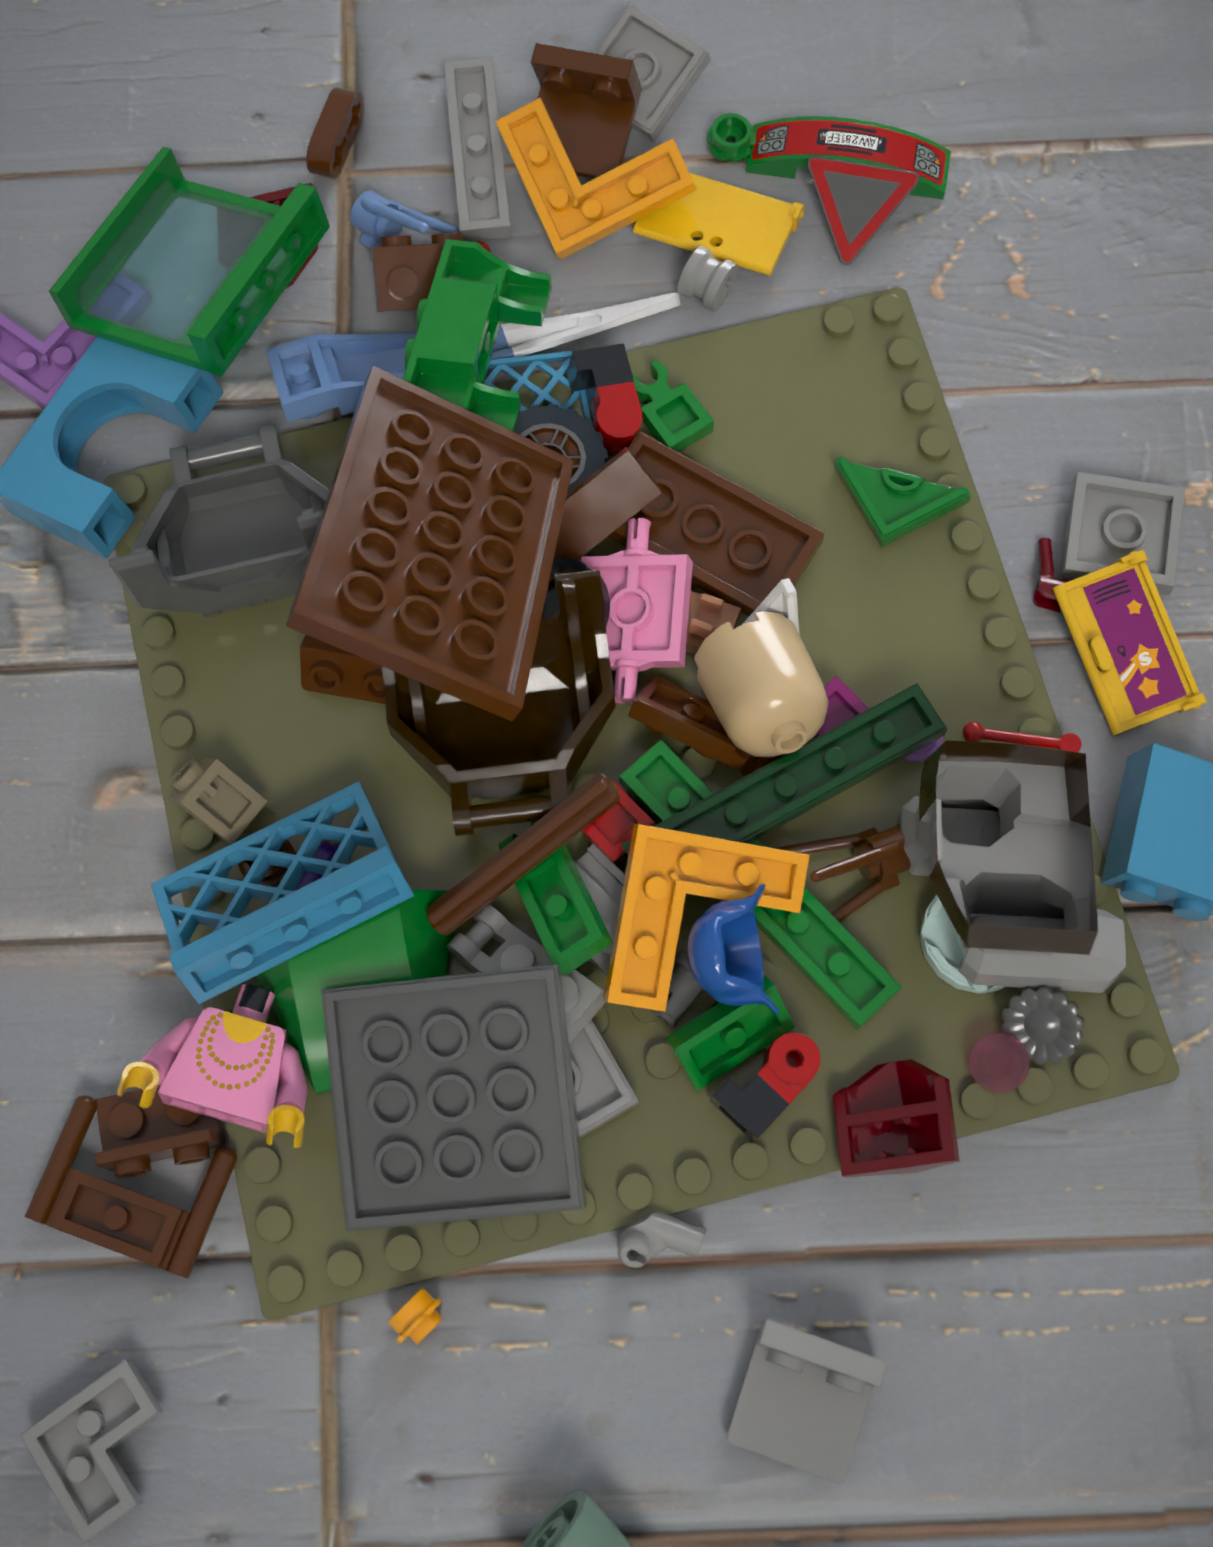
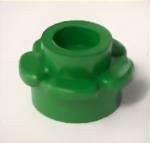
M727 113L719 116L707 132L706 141L710 144V153L716 159L738 162L750 155V147L754 146L756 136L750 122L744 116L736 113ZM728 140H732V141H735V142H734V143H728L727 141H728Z

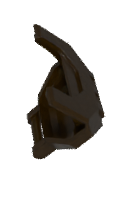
M599 570L556 575L560 610L548 619L541 620L523 709L513 722L382 667L385 686L386 721L390 735L451 797L453 825L456 836L474 834V828L537 821L569 797L568 786L616 707ZM550 788L551 793L549 796L472 805L471 799L478 797L484 800L540 793Z

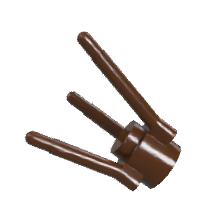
M873 827L858 834L775 848L809 855L857 847L854 849V856L827 865L810 874L812 882H819L859 869L861 875L866 880L875 878L872 884L831 913L838 922L848 917L881 892L900 885L898 874L909 870L911 867L909 857L904 850V833L897 827L880 833Z

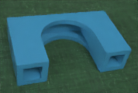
M96 337L0 468V503L13 516L107 560L136 516L112 488L78 473L79 456L87 440L108 421L132 413L150 414L196 433L224 393L210 372Z

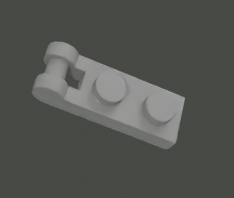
M489 904L473 916L476 922L464 935L457 933L446 945L449 952L474 973L552 964L542 945L511 924L498 910ZM494 938L502 945L489 957L481 950ZM576 970L567 975L561 973L569 1044L606 1003L603 1000L604 990Z

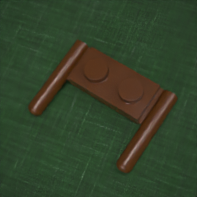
M87 1095L77 1097L24 1217L189 1279L236 1164V1152L228 1147H220L215 1150L191 1211L188 1212L72 1168L97 1110V1102L94 1098Z

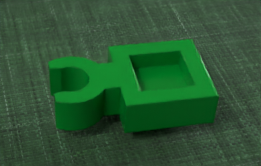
M654 360L651 362L650 374L656 380L653 384H642L637 376L632 373L639 403L646 404L641 407L642 422L658 442L680 452L713 432L714 420L685 382L673 389L669 387L667 369L660 361Z

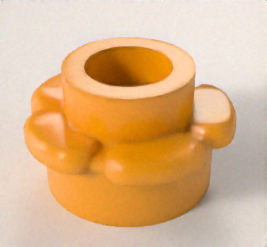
M422 1287L387 1322L399 1335L395 1341L400 1344L409 1336L416 1345L420 1343L443 1319L435 1310L441 1304V1299L439 1297L434 1299Z

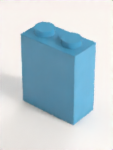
M1152 743L1127 757L1101 883L1121 889L1120 895L1130 901L1139 903H1154L1156 901L1173 907V913L1184 919L1206 921L1209 916L1213 915V763L1156 743Z

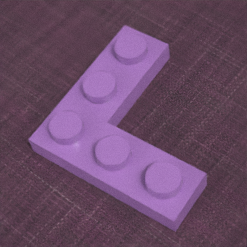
M120 276L93 310L91 316L134 329L154 307V304L149 294ZM0 313V380L44 410L58 391L60 385L66 380L85 354L90 344L96 339V336L69 328L64 319L42 342Z

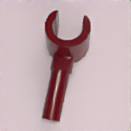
M1041 538L1038 540L1039 579L1034 591L1033 603L1040 608L1061 612L1052 588L1068 581L1053 577L1055 569L1053 566L1052 542L1050 538Z

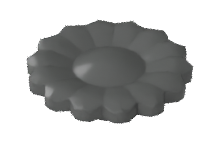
M1046 985L1039 987L1037 990L1033 987H1026L1023 989L1022 994L1012 995L1009 1000V1006L1004 1007L1002 1011L1004 1022L1001 1025V1031L1007 1036V1046L1017 1050L1021 1059H1032L1038 1065H1043L1047 1061L1058 1064L1062 1061L1063 1057L1073 1056L1076 1051V1045L1083 1041L1084 1035L1081 1029L1084 1027V1019L1077 1014L1079 1009L1077 1003L1069 1001L1066 993L1063 991L1053 992Z

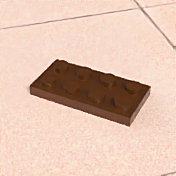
M638 432L628 449L662 491L658 497L631 517L635 518L637 522L638 518H644L651 522L649 551L660 555L688 554L693 561L691 584L714 597L724 600L725 603L740 607L741 612L747 616H750L781 580L789 578L793 586L796 585L821 546L824 532L646 434ZM628 520L607 536L625 547L627 545Z

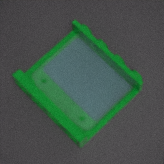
M163 146L51 287L49 293L71 329L223 376L330 228V224L316 187L298 183L282 206L185 180L172 149Z

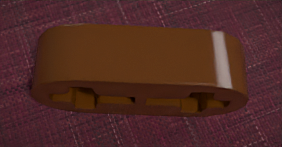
M336 87L331 90L308 144L306 163L309 173L331 179H336L340 175L362 121L363 97L360 93Z

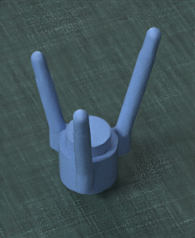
M371 190L365 191L356 199L350 214L352 226L363 232L360 244L368 249L381 247V237L398 236L403 226L423 234L428 232L429 228L443 233H459V229L456 226L406 208L394 200L388 201Z

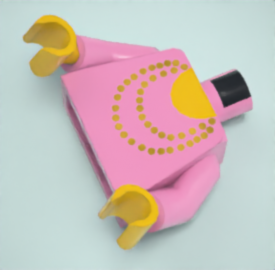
M242 984L232 1013L213 1007H205L199 1018L191 1017L184 1019L154 1043L139 1062L130 1063L124 1068L116 1093L121 1097L127 1088H140L144 1092L139 1106L148 1108L152 1104L157 1086L161 1084L158 1094L164 1104L266 1133V1144L268 1145L273 1144V1136L276 1133L290 1132L295 1136L294 1148H299L303 1142L304 1111L309 1089L300 1054L293 1046L287 1044L286 1030L266 1023L275 994L258 986Z

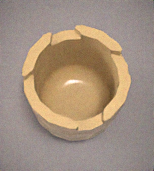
M760 611L754 614L757 621L745 623L733 629L730 622L722 624L703 641L695 654L694 660L698 667L697 680L731 742L737 748L750 755L771 758L795 752L811 740L824 724L829 701L822 680L794 623L780 613Z

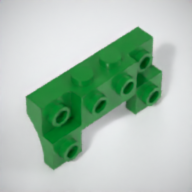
M446 239L428 299L422 298L418 305V331L416 338H409L406 344V370L403 380L514 432L521 408L520 392L484 385L501 322L542 327L552 291L551 274L533 272L508 264L489 253L477 242Z

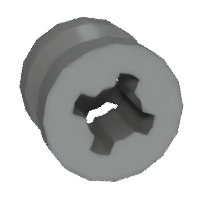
M701 245L688 259L679 278L677 292L687 298L695 295L702 299L706 308L715 312L729 295L736 280L739 266L730 260L721 262L713 258L711 250Z

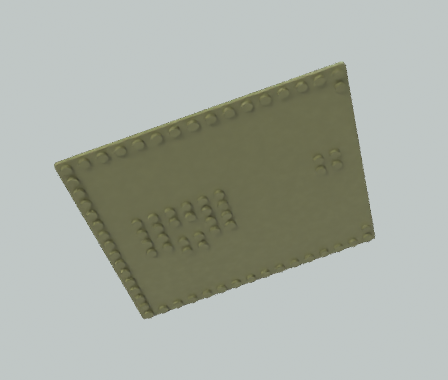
M899 287L626 352L631 372L637 376L642 384L650 385L656 382L650 374V366L652 361L658 360L667 369L669 387L673 389L685 382L714 420L712 433L678 453L825 533L821 546L794 586L797 593L799 635L822 680L823 686L837 676L870 709L918 683L948 729L945 736H943L942 744L946 740L966 741L962 735V730L969 722H978L986 729L1061 738L1063 736L906 290ZM545 372L531 374L527 380L544 390L552 377ZM510 379L493 383V385L499 389L510 391L517 381ZM559 382L549 393L550 396L563 405L573 394V392ZM524 386L518 391L520 392L521 405L527 409L538 397ZM578 397L571 409L578 411V415L583 417ZM543 401L539 407L548 406V403ZM588 403L591 422H593L594 419L592 418L590 406ZM353 417L279 434L284 459L299 467L330 490ZM642 422L638 432L640 431L646 434L647 436L655 439L651 432L648 430V428L645 426V424ZM262 455L194 471L195 478L265 463V457ZM608 455V461L615 455ZM845 457L848 462L883 470V467L925 477L924 481L956 489L965 487L971 494L970 502L881 547L836 472L834 460ZM171 460L112 474L105 478L103 485L112 488L136 516L115 547L117 557L130 555L131 547L161 496L175 483ZM606 537L582 557L609 556L626 550V547ZM567 568L563 572L564 574L580 571L573 568ZM555 579L550 582L551 589L555 588ZM691 584V591L699 594H708ZM123 586L177 871L230 845L215 835L184 808L177 807L168 800L169 796L176 789L171 783L179 770L191 759H195L198 762L203 756L217 758L268 801L235 842L359 781L411 889L451 890L499 852V843L513 833L519 836L531 827V821L474 828V834L456 836L453 825L451 797L390 735L386 721V704L304 690L301 686L300 645L306 634L286 626L295 596L205 617L201 613L141 608L135 604ZM741 612L736 628L741 626L749 616ZM686 652L685 668H650L645 671H639L636 697L649 680L657 675L708 700L697 680L698 667L694 660L695 654ZM611 669L614 688L616 671ZM626 702V704L615 703L614 711L568 786L570 796L595 775L602 773L612 782L615 781L654 821L651 825L653 827L659 823L619 783V776L660 740L713 793L745 776L742 775L740 769L731 768L730 764L727 765L717 759L706 758L696 752L694 748L668 735L657 734L649 730L643 723L628 716L632 704ZM982 739L981 741H979V742H986V743L1014 744V743H1006V742L991 741V740H984V739ZM901 759L758 839L765 847L778 848L786 845L858 834L873 827L879 833L893 827L900 829L897 819L901 808L914 796H920L921 773L924 762L911 763ZM550 788L540 793L484 800L478 797L471 799L472 805L549 796L551 793ZM358 805L337 814L331 826L349 828L359 811ZM1091 815L1097 909L1105 910L1123 920L1126 967L1103 993L1063 991L1066 993L1069 1001L1077 1003L1079 1007L1077 1014L1084 1019V1027L1081 1029L1084 1035L1083 1041L1076 1045V1051L1073 1056L1063 1057L1062 1061L1058 1064L1047 1061L1043 1065H1038L1032 1059H1021L1017 1050L1007 1046V1036L1001 1031V1025L1004 1022L1002 1011L1004 1007L1009 1006L1011 996L1022 994L1024 988L1005 987L999 991L977 994L956 989L935 974L924 958L919 934L923 914L936 896V892L929 876L912 875L907 870L898 874L900 885L881 892L848 917L839 921L902 986L900 991L858 1031L758 928L763 975L765 974L775 985L795 1026L788 1033H800L811 1038L819 1048L821 1061L820 1068L815 1077L764 1133L753 1142L726 1118L709 1099L729 1079L742 1089L763 1066L765 1052L771 1044L696 1091L687 1080L665 1037L717 1005L718 1001L702 989L677 1021L678 1024L675 1028L666 1024L662 1017L661 1019L658 1018L649 1009L608 1002L601 1007L592 1018V1021L637 1097L639 1104L579 1138L587 1202L585 1209L346 1231L332 1092L317 1095L305 1074L309 1090L304 1111L303 1142L299 1148H294L295 1136L290 1132L276 1133L273 1136V1144L268 1145L266 1144V1133L225 1122L230 1148L237 1154L234 1171L262 1314L267 1319L278 1320L625 1228L652 1212L674 1215L840 1171L833 1095L842 1088H848L878 1064L913 1059L948 1078L957 1139L1173 1082L1179 1076V1066L1117 889L1101 883L1106 858ZM581 832L566 843L570 855L575 862L592 845ZM297 834L288 839L296 854L306 838L305 835ZM328 840V841L330 842V844H333V843H340V844H341V842H338V841ZM357 845L348 864L378 849ZM857 847L809 854L804 887L830 913L872 884L875 878L866 880L861 875L859 869L819 882H812L810 874L827 865L854 856V849ZM623 853L613 863L625 874L628 860ZM238 864L231 868L226 878L239 881L244 880ZM515 884L489 903L511 924L543 946ZM192 886L181 892L184 907L190 908L201 887ZM218 891L207 912L224 915L235 894ZM686 893L675 957L679 951L687 952L688 936L696 920L703 916L712 905L727 900ZM251 898L241 918L268 905L270 901ZM473 916L453 931L452 939L457 933L464 935L476 922ZM199 924L190 938L191 943L214 932L216 928ZM492 938L481 951L491 957L502 944ZM451 954L446 976L474 973ZM589 960L575 969L605 991L607 978ZM256 977L203 1002V1009L205 1007H213L232 1013L242 984L260 987ZM271 1008L266 1023L281 1028Z

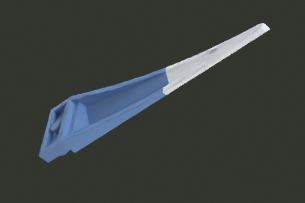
M668 293L614 306L544 318L542 327L513 323L501 324L491 359L527 356L681 305L679 293ZM417 332L316 334L266 349L287 422L301 418H315L325 411L339 407L341 415L354 412L364 382L372 366L403 379L406 370V344L409 338H416Z

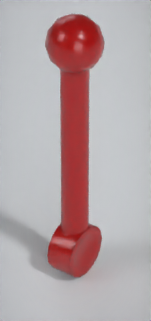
M969 722L962 730L964 739L969 742H979L984 739L1078 753L1082 746L1080 737L1073 733L1064 734L1061 738L986 729L978 722Z

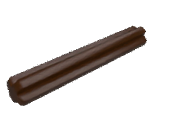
M602 773L591 778L431 904L426 911L427 919L431 926L443 936L449 935L616 805L620 800V795L614 783Z

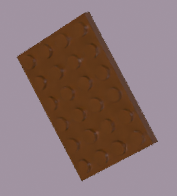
M372 366L359 397L286 626L513 722L523 709L574 460Z

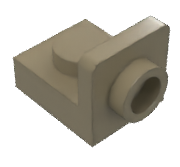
M205 756L198 762L195 759H191L179 770L171 783L176 789L168 798L174 805L184 808L215 835L230 845L238 839L268 802L217 758Z

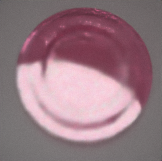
M993 1033L984 1036L974 1045L970 1053L969 1067L973 1078L981 1087L995 1093H1007L1020 1087L1026 1080L1030 1070V1059L1026 1048L1019 1040L1008 1034Z

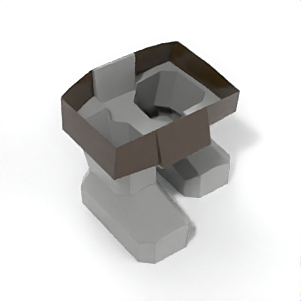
M946 740L924 760L921 773L920 796H914L901 808L897 824H900V830L905 836L904 850L911 863L908 871L912 875L929 876L941 904L955 930L961 937L962 960L958 966L959 972L974 985L1018 988L1033 987L1035 989L1046 985L1051 990L1103 993L1126 967L1125 930L1123 920L1105 910L1097 909L1086 753L1018 744ZM970 914H981L970 917Z

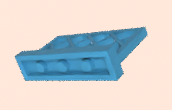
M359 781L151 884L172 949V953L168 955L173 970L198 1004L414 896ZM358 805L359 811L349 828L331 826L337 814ZM297 834L306 836L296 855L278 852L285 840ZM323 839L341 842L331 861L312 858ZM357 845L378 849L347 864ZM245 860L254 862L243 881L226 878L233 866ZM270 865L288 868L278 888L259 885ZM305 871L323 874L322 878L294 891ZM192 886L201 887L190 908L173 905L172 896ZM218 891L235 894L224 915L207 912ZM251 898L270 901L268 905L241 918ZM199 924L216 928L214 932L187 945Z

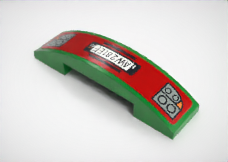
M824 116L782 118L754 124L753 126L756 141L754 146L750 147L751 153L747 159L746 173L795 179L797 167L808 169V160L813 156L916 172L919 176V182L909 195L944 200L951 151L915 133L871 121Z

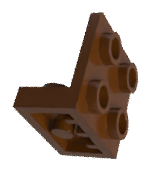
M536 43L531 64L540 83L537 99L541 98L577 176L595 179L622 165L642 91L634 61Z

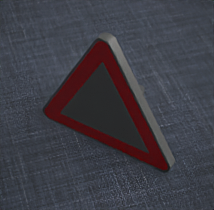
M813 156L808 160V169L841 263L844 265L852 264L919 182L918 174L913 171Z

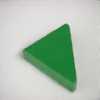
M845 457L834 460L836 472L881 547L970 502L971 494L965 487L956 489L924 481L925 477L883 467V470L848 462Z

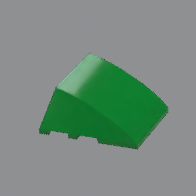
M411 889L414 894L413 897L255 976L261 988L275 994L271 1008L281 1028L286 1030L290 1045L299 1052L304 1072L317 1095L332 1092L321 990L446 976L447 965L451 956L446 945L452 940L453 932L445 936L439 934L429 923L426 911L431 904L448 891Z

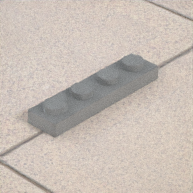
M492 56L444 61L458 217L462 241L472 242L512 237L501 133L495 122L499 119Z

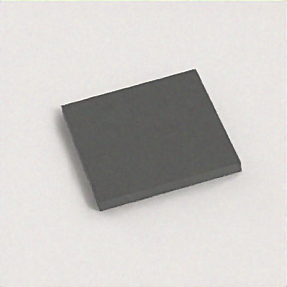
M560 964L321 990L346 1231L585 1209L587 1202Z

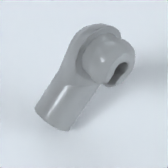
M652 1212L622 1231L617 1242V1253L622 1263L632 1268L642 1267L649 1259L667 1248L697 1258L707 1229L662 1212Z

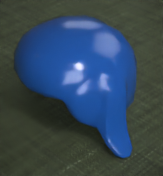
M762 883L751 896L714 904L703 916L698 918L688 936L687 957L694 980L719 1003L730 1006L761 1004L768 1006L775 1014L779 1015V1009L763 991L762 952L754 909L765 890V884Z

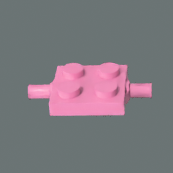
M635 518L628 520L626 550L609 556H585L581 558V562L600 571V576L608 590L610 613L606 633L611 669L616 671L614 686L615 703L626 704V702L633 704L636 698L639 671H645L650 668H685L693 561L688 554L660 555L649 551L651 522L644 518H638V522Z

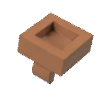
M691 591L686 652L696 654L703 641L726 622H730L733 629L736 628L741 608L725 603L724 600Z

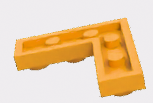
M541 98L495 121L560 260L697 190L673 138L581 185Z
M634 824L603 1000L608 1003L665 1012L686 893L728 901L751 896L763 883L765 884V890L756 906L800 913L810 855Z

